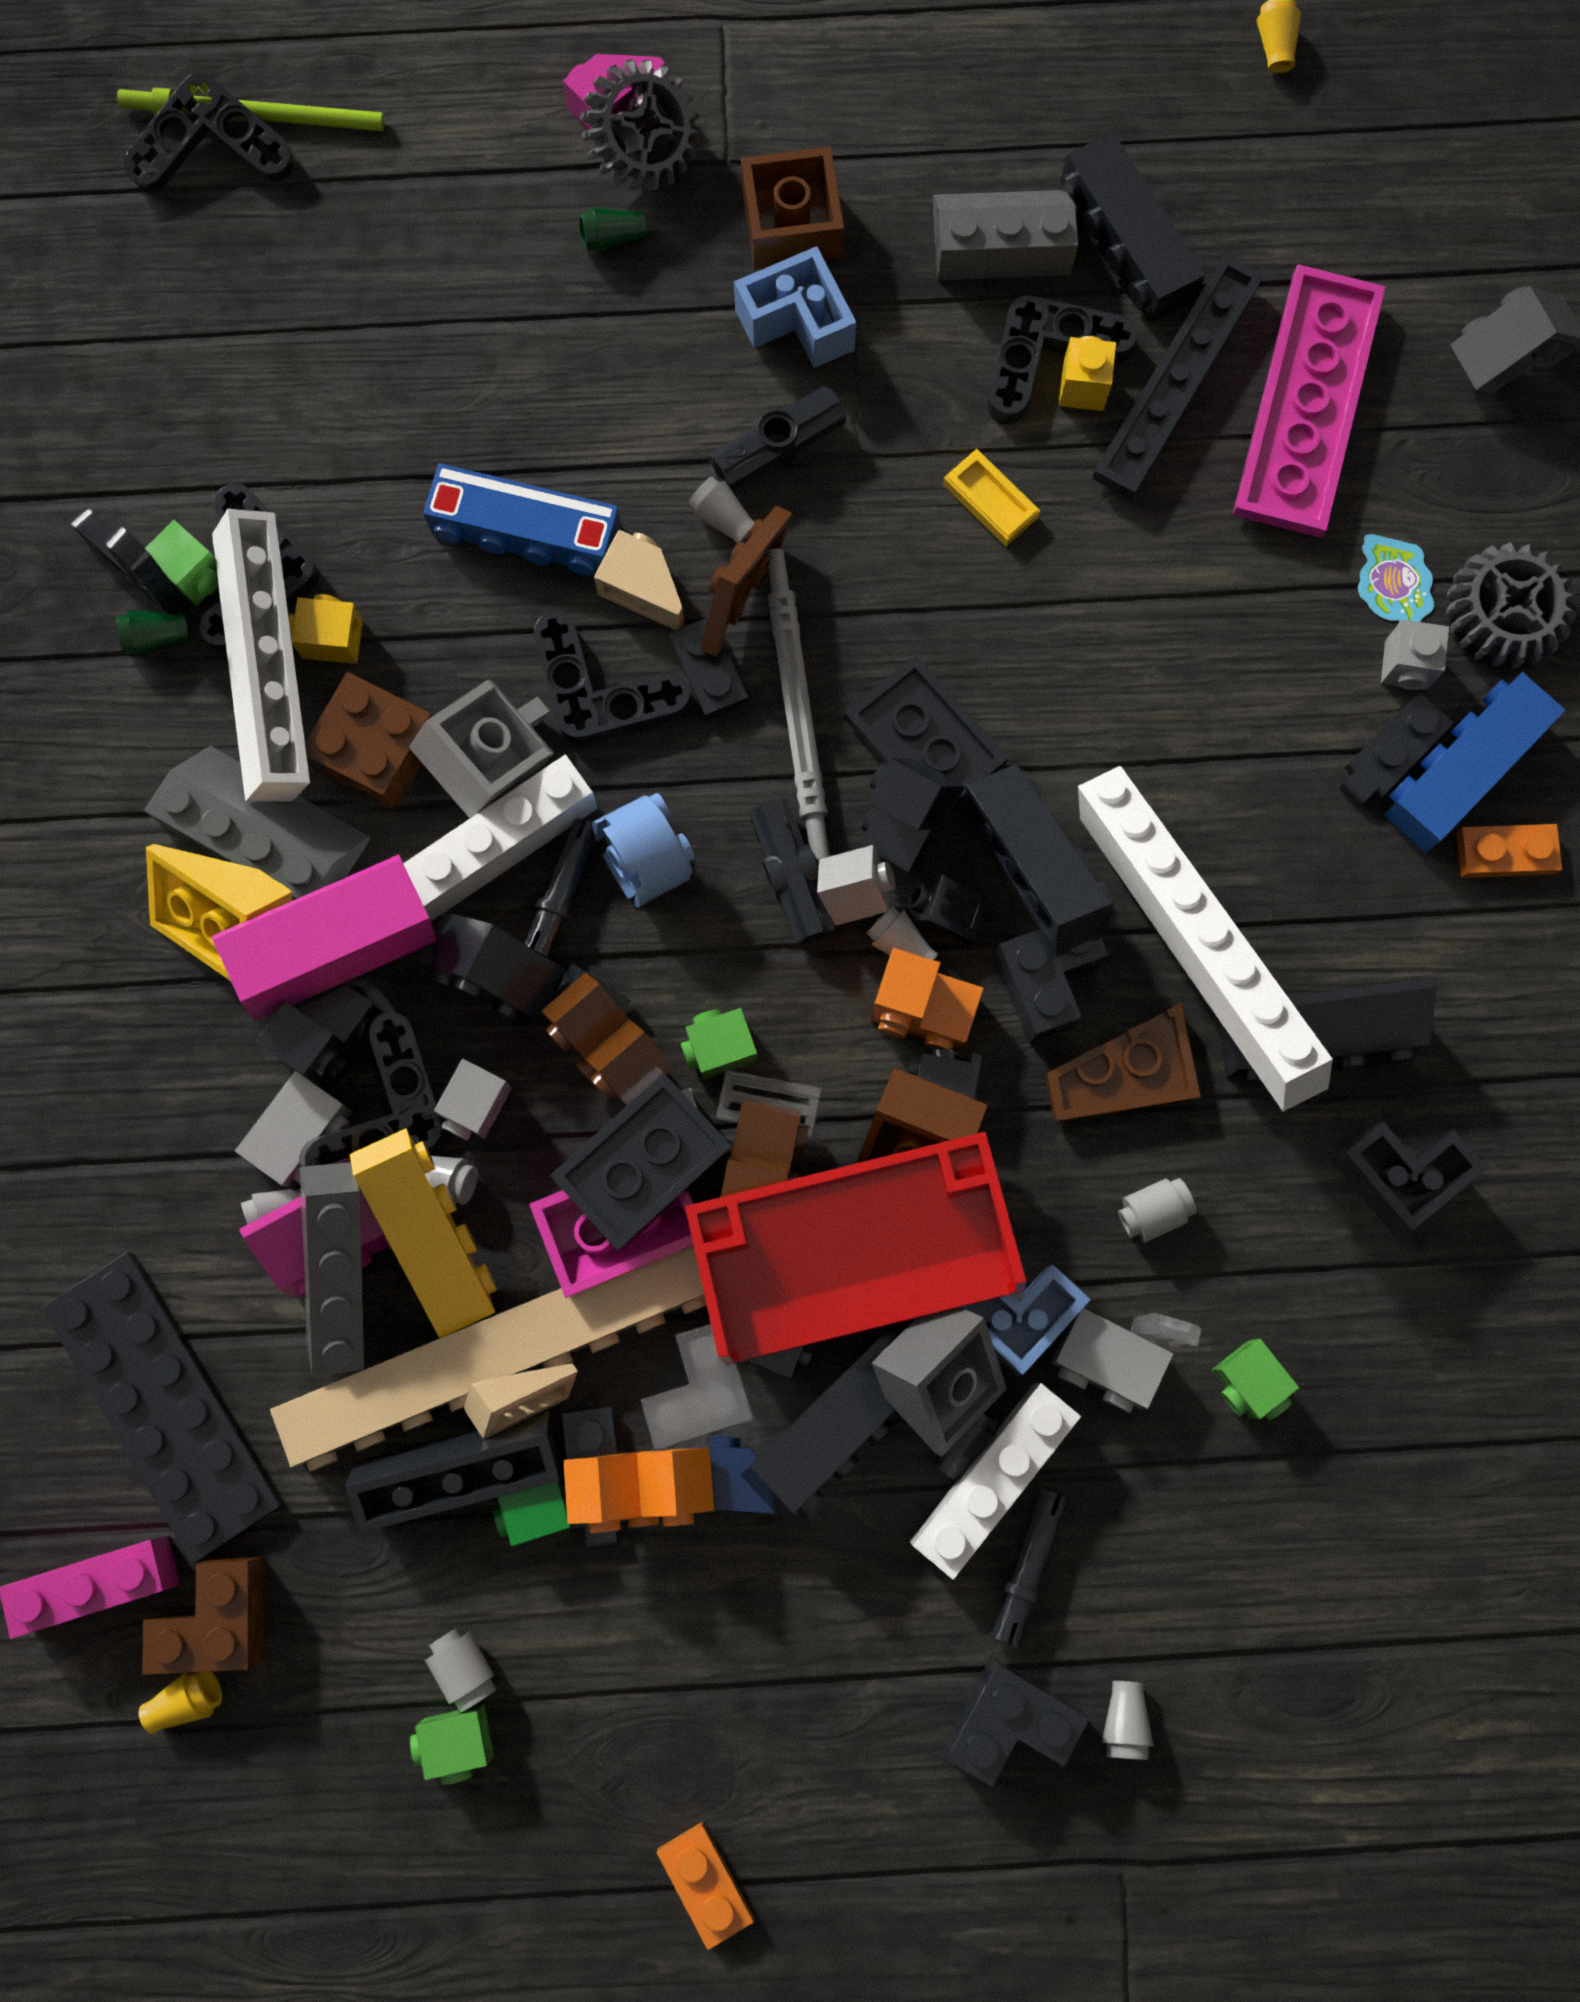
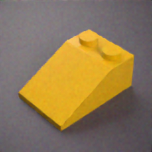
M156 844L146 847L150 925L230 980L212 940V936L293 901V891L256 868Z

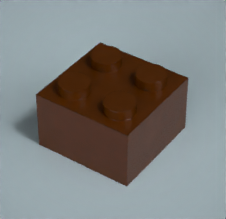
M831 147L741 158L742 192L754 270L767 268L816 246L824 261L843 258L844 225Z
M347 672L305 742L307 763L312 770L395 811L422 764L409 746L424 723L432 715Z
M893 1068L856 1163L977 1134L987 1104L924 1080L917 1075Z

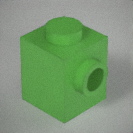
M175 520L145 548L175 587L196 606L218 588L215 557Z
M741 1008L721 1014L720 1009L703 1012L693 1018L694 1024L685 1027L689 1040L680 1043L689 1070L699 1068L703 1080L758 1061L757 1052Z
M1261 1339L1248 1340L1211 1370L1225 1388L1221 1392L1222 1398L1239 1417L1245 1413L1249 1419H1261L1265 1416L1270 1421L1291 1406L1292 1402L1288 1397L1299 1389Z
M485 1704L470 1707L461 1713L457 1710L424 1718L415 1726L416 1734L411 1735L410 1738L411 1754L415 1767L422 1766L425 1780L440 1777L441 1785L453 1784L471 1778V1769L487 1766L494 1758Z

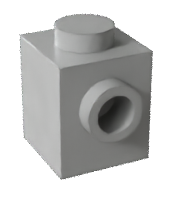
M1401 620L1385 640L1381 684L1400 686L1409 690H1428L1445 671L1449 626Z
M873 845L819 859L817 893L835 925L889 912L890 891L895 889V878L888 862L882 863Z
M462 1059L436 1105L434 1112L446 1119L442 1128L466 1141H468L472 1133L485 1139L512 1087L500 1077Z

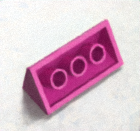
M399 855L212 936V940L237 996L254 1022L276 1013L284 1001L291 1006L437 941L430 918Z

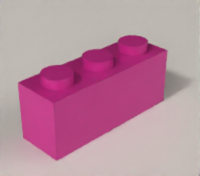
M167 1535L1 1586L0 1597L9 1637L12 1639L179 1586L181 1582L170 1537Z

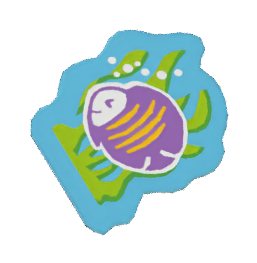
M1374 534L1364 536L1362 550L1368 561L1360 571V582L1358 585L1360 597L1367 602L1375 614L1386 620L1421 622L1423 617L1428 615L1434 608V600L1430 594L1433 576L1424 565L1422 549L1415 544Z

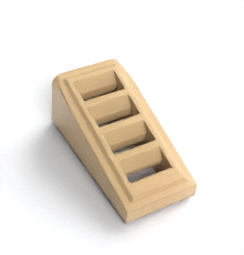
M573 1363L476 1382L470 1385L464 1405L465 1411L482 1438H489L568 1399L578 1371Z

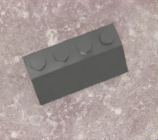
M211 745L171 769L144 809L162 827L217 859L261 870L293 891V900L346 878L371 839L368 835L300 796H297L292 802L245 801L241 763Z

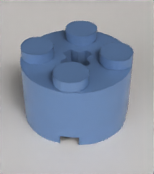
M658 793L650 797L643 795L592 822L596 841L605 837L609 846L606 848L607 852L602 854L607 866L627 898L630 899L635 896L634 905L636 907H640L689 881L692 874L689 862L695 859L694 852L686 837L682 833L675 836L667 821L671 818L670 812Z

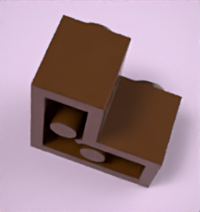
M586 972L541 1011L552 1023L545 1031L564 1052L572 1047L582 1059L575 1065L608 1100L617 1095L628 1106L663 1073L666 1075L674 1068L649 1036L625 1015L604 988Z
M744 1100L741 1105L732 1155L727 1163L721 1197L799 1178V1173L790 1171L794 1153L804 1154L809 1125L800 1124L802 1111Z
M264 1556L218 1558L197 1563L195 1612L163 1613L143 1620L142 1675L248 1670L263 1662Z

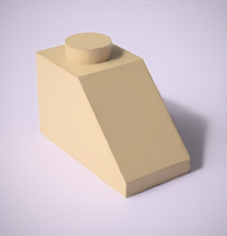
M618 530L594 576L598 595L671 629L678 630L683 628L685 625L683 608L661 548L658 547L654 540L644 534L633 533V535Z

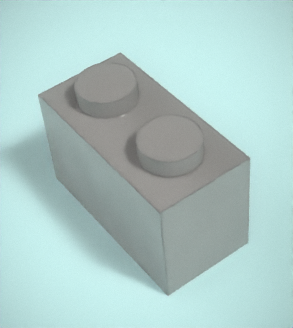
M295 1071L236 1148L235 1152L282 1186L295 1189L300 1184L299 1156L301 1149L313 1138L348 1127L350 1121L347 1118L353 1111ZM322 1146L318 1148L319 1156L324 1150ZM317 1158L312 1159L313 1166L320 1165V1161Z
M1083 1308L1067 1325L1050 1363L1061 1368L1058 1374L1060 1379L1083 1390L1090 1383L1106 1391L1103 1397L1105 1402L1131 1413L1133 1406L1139 1409L1149 1408L1173 1353Z

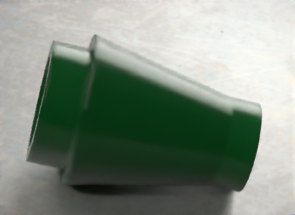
M589 207L588 212L579 213L578 216L580 239L584 251L594 250L596 254L634 240L646 239L647 236L646 220L642 210L626 211Z
M127 610V615L116 616L118 636L123 654L135 652L137 657L178 642L190 641L185 613L173 614Z

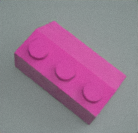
M359 1187L361 1266L363 1269L372 1262L370 1256L387 1247L389 1250L393 1249ZM300 1196L239 1229L243 1239L279 1291L293 1298L297 1296L305 1298Z
M563 1190L529 1204L566 1299L694 1246L685 1206L693 1204L688 1191L621 1252L616 1250Z

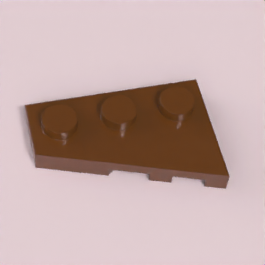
M775 506L764 520L758 518L750 530L747 542L743 543L740 541L735 546L728 566L720 565L715 571L709 585V592L713 593L714 596L700 650L714 657L720 652L724 645L723 639L728 623L734 626L737 624L743 614L744 606L752 588L757 590L768 573V564H770L772 556L766 554V552L771 549H782L792 516L791 512Z
M1182 1003L1173 1006L1164 1013L1137 1025L1126 1033L1082 1054L1045 1075L1054 1123L1193 1101L1201 1097Z

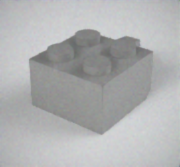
M487 680L428 719L409 748L466 815L472 818L537 774L554 752L533 729L544 720L543 717L549 713V709L538 697L516 709L492 680Z

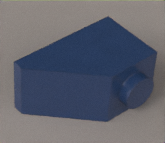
M711 1435L710 1445H699V1448L710 1447L714 1510L776 1514L740 1475L758 1457L751 1447H740L741 1437Z

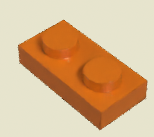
M1557 824L1462 827L1456 832L1461 878L1555 875L1562 870Z
M704 1822L699 1823L658 1848L657 1855L707 1950L754 1922V1916Z

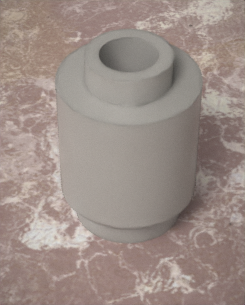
M1165 1178L1122 1199L1124 1209L1118 1211L1120 1221L1130 1238L1138 1236L1143 1243L1187 1224L1188 1217L1197 1213L1192 1195L1180 1178L1171 1182Z
M455 1628L429 1645L433 1655L427 1658L425 1662L448 1703L454 1702L460 1713L496 1690L490 1679L494 1676V1673L471 1632L461 1637Z

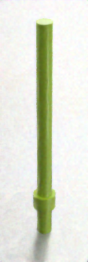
M155 87L152 89V92L119 89L117 92V103L119 108L152 111L154 116H156L172 96L174 90ZM194 96L198 103L202 102L205 105H208L212 100L210 97ZM239 100L263 121L381 132L384 131L385 117L382 112ZM185 106L180 110L185 114L193 115L192 112H188ZM242 116L233 117L235 119H246Z

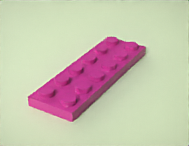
M1297 265L1285 304L1233 516L1319 538L1323 537L1327 530L1386 286Z

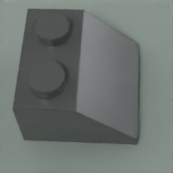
M962 1307L916 1318L872 1362L884 1398L934 1453L942 1457L1007 1389L985 1319Z

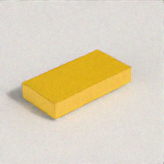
M978 449L944 477L943 486L1006 547L1039 518L1040 510Z

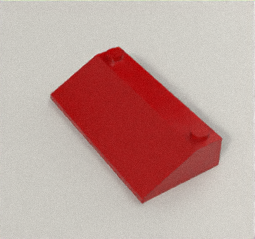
M986 1132L685 1206L718 1358L725 1366L1025 1292L1026 1278Z

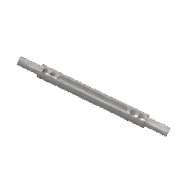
M777 548L766 552V554L772 556L770 564H768L771 593L767 596L771 610L772 633L775 638L794 764V780L798 791L797 800L800 805L799 814L800 819L806 822L809 846L816 864H819V859L830 857L824 817L828 815V809L825 804V790L822 786L823 776L820 772L800 641V625L797 621L798 612L795 607V593L789 590L784 551Z

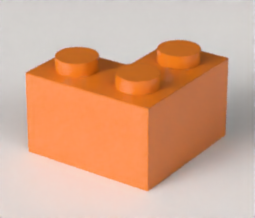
M893 947L875 1000L871 1022L879 1024L878 1030L892 1037L905 1039L908 1033L925 1039L924 1045L930 1049L953 1051L954 1048L962 1051L966 1044L983 988L937 973L940 962Z
M710 1447L640 1451L564 1460L568 1524L589 1523V1533L621 1530L620 1520L628 1519V1527L658 1525V1517L661 1516L663 1526L693 1524L694 1513L714 1511Z

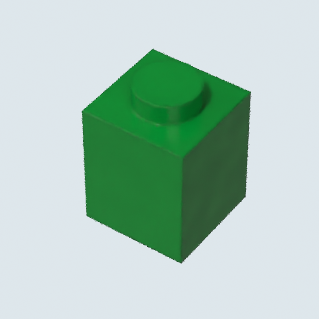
M560 1475V1481L498 1497L500 1506L493 1508L498 1532L501 1537H509L511 1546L574 1526V1524H568L566 1490L562 1475Z

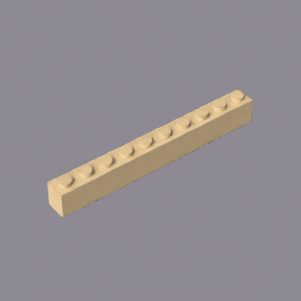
M694 1246L567 1299L563 1294L562 1288L270 1409L290 1467L307 1464L309 1472L338 1461L336 1451L354 1444L356 1451L359 1452L384 1442L386 1439L383 1431L401 1424L404 1432H407L433 1421L430 1412L449 1404L451 1412L463 1409L470 1385L476 1382L527 1372L541 1365L545 1369L574 1362L571 1353L589 1346L593 1354L618 1344L620 1340L617 1334L636 1326L638 1334L665 1324L666 1320L663 1314L682 1307L686 1315L706 1307L707 1304Z

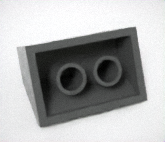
M1047 190L933 195L937 280L1071 275L1078 248L1075 203L1067 192Z

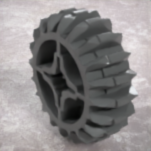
M632 59L623 62L622 69L617 65L609 67L606 70L607 78L599 76L593 81L597 92H589L584 98L587 105L593 109L582 112L580 116L584 123L591 124V129L583 132L581 139L584 141L593 140L595 148L588 152V157L595 159L601 156L604 161L600 165L599 173L605 175L614 169V184L620 186L628 179L631 191L640 190L643 184L648 191H653L659 188L660 182L665 186L673 183L675 180L674 173L678 175L683 174L688 168L684 159L694 158L697 153L688 142L700 138L701 133L696 129L690 128V123L698 120L700 114L696 111L688 112L686 104L692 102L694 95L687 93L681 96L678 90L682 86L683 79L677 77L668 82V67L661 66L654 72L651 60L642 61L639 67H637ZM634 88L635 94L634 98L629 102L628 112L611 113L614 101L623 89ZM656 100L663 107L667 118H664L659 113L656 107ZM640 117L642 119L640 124L645 123L646 129L651 131L641 135L639 133L641 128L637 130L635 123L631 121ZM613 133L623 139L626 154L618 146ZM669 139L666 151L660 160L655 164H647V154L652 152L654 140Z
M1511 542L1504 544L1499 550L1492 545L1486 548L1481 555L1476 554L1470 557L1465 563V567L1459 569L1453 577L1454 585L1448 590L1446 597L1452 603L1446 608L1445 616L1457 620L1451 625L1450 633L1464 634L1465 637L1461 641L1460 648L1469 647L1471 644L1477 648L1475 660L1482 659L1486 654L1490 655L1492 668L1500 666L1505 659L1511 670L1520 667L1524 661L1529 666L1534 665L1543 656L1552 655L1558 649L1559 643L1565 641L1570 634L1569 626L1575 621L1577 613L1571 610V608L1576 604L1578 596L1566 591L1571 587L1573 578L1560 579L1558 573L1561 571L1562 563L1555 564L1552 567L1545 562L1547 560V551L1540 553L1537 557L1532 556L1530 544L1522 546L1518 552H1516ZM1536 598H1537V600H1538V602H1539V604H1540L1541 610L1539 609V607H1538L1537 604H1536ZM1518 599L1522 600L1514 608L1510 607L1505 612H1500L1508 604L1512 605ZM1480 600L1486 607L1487 615H1485L1481 607Z

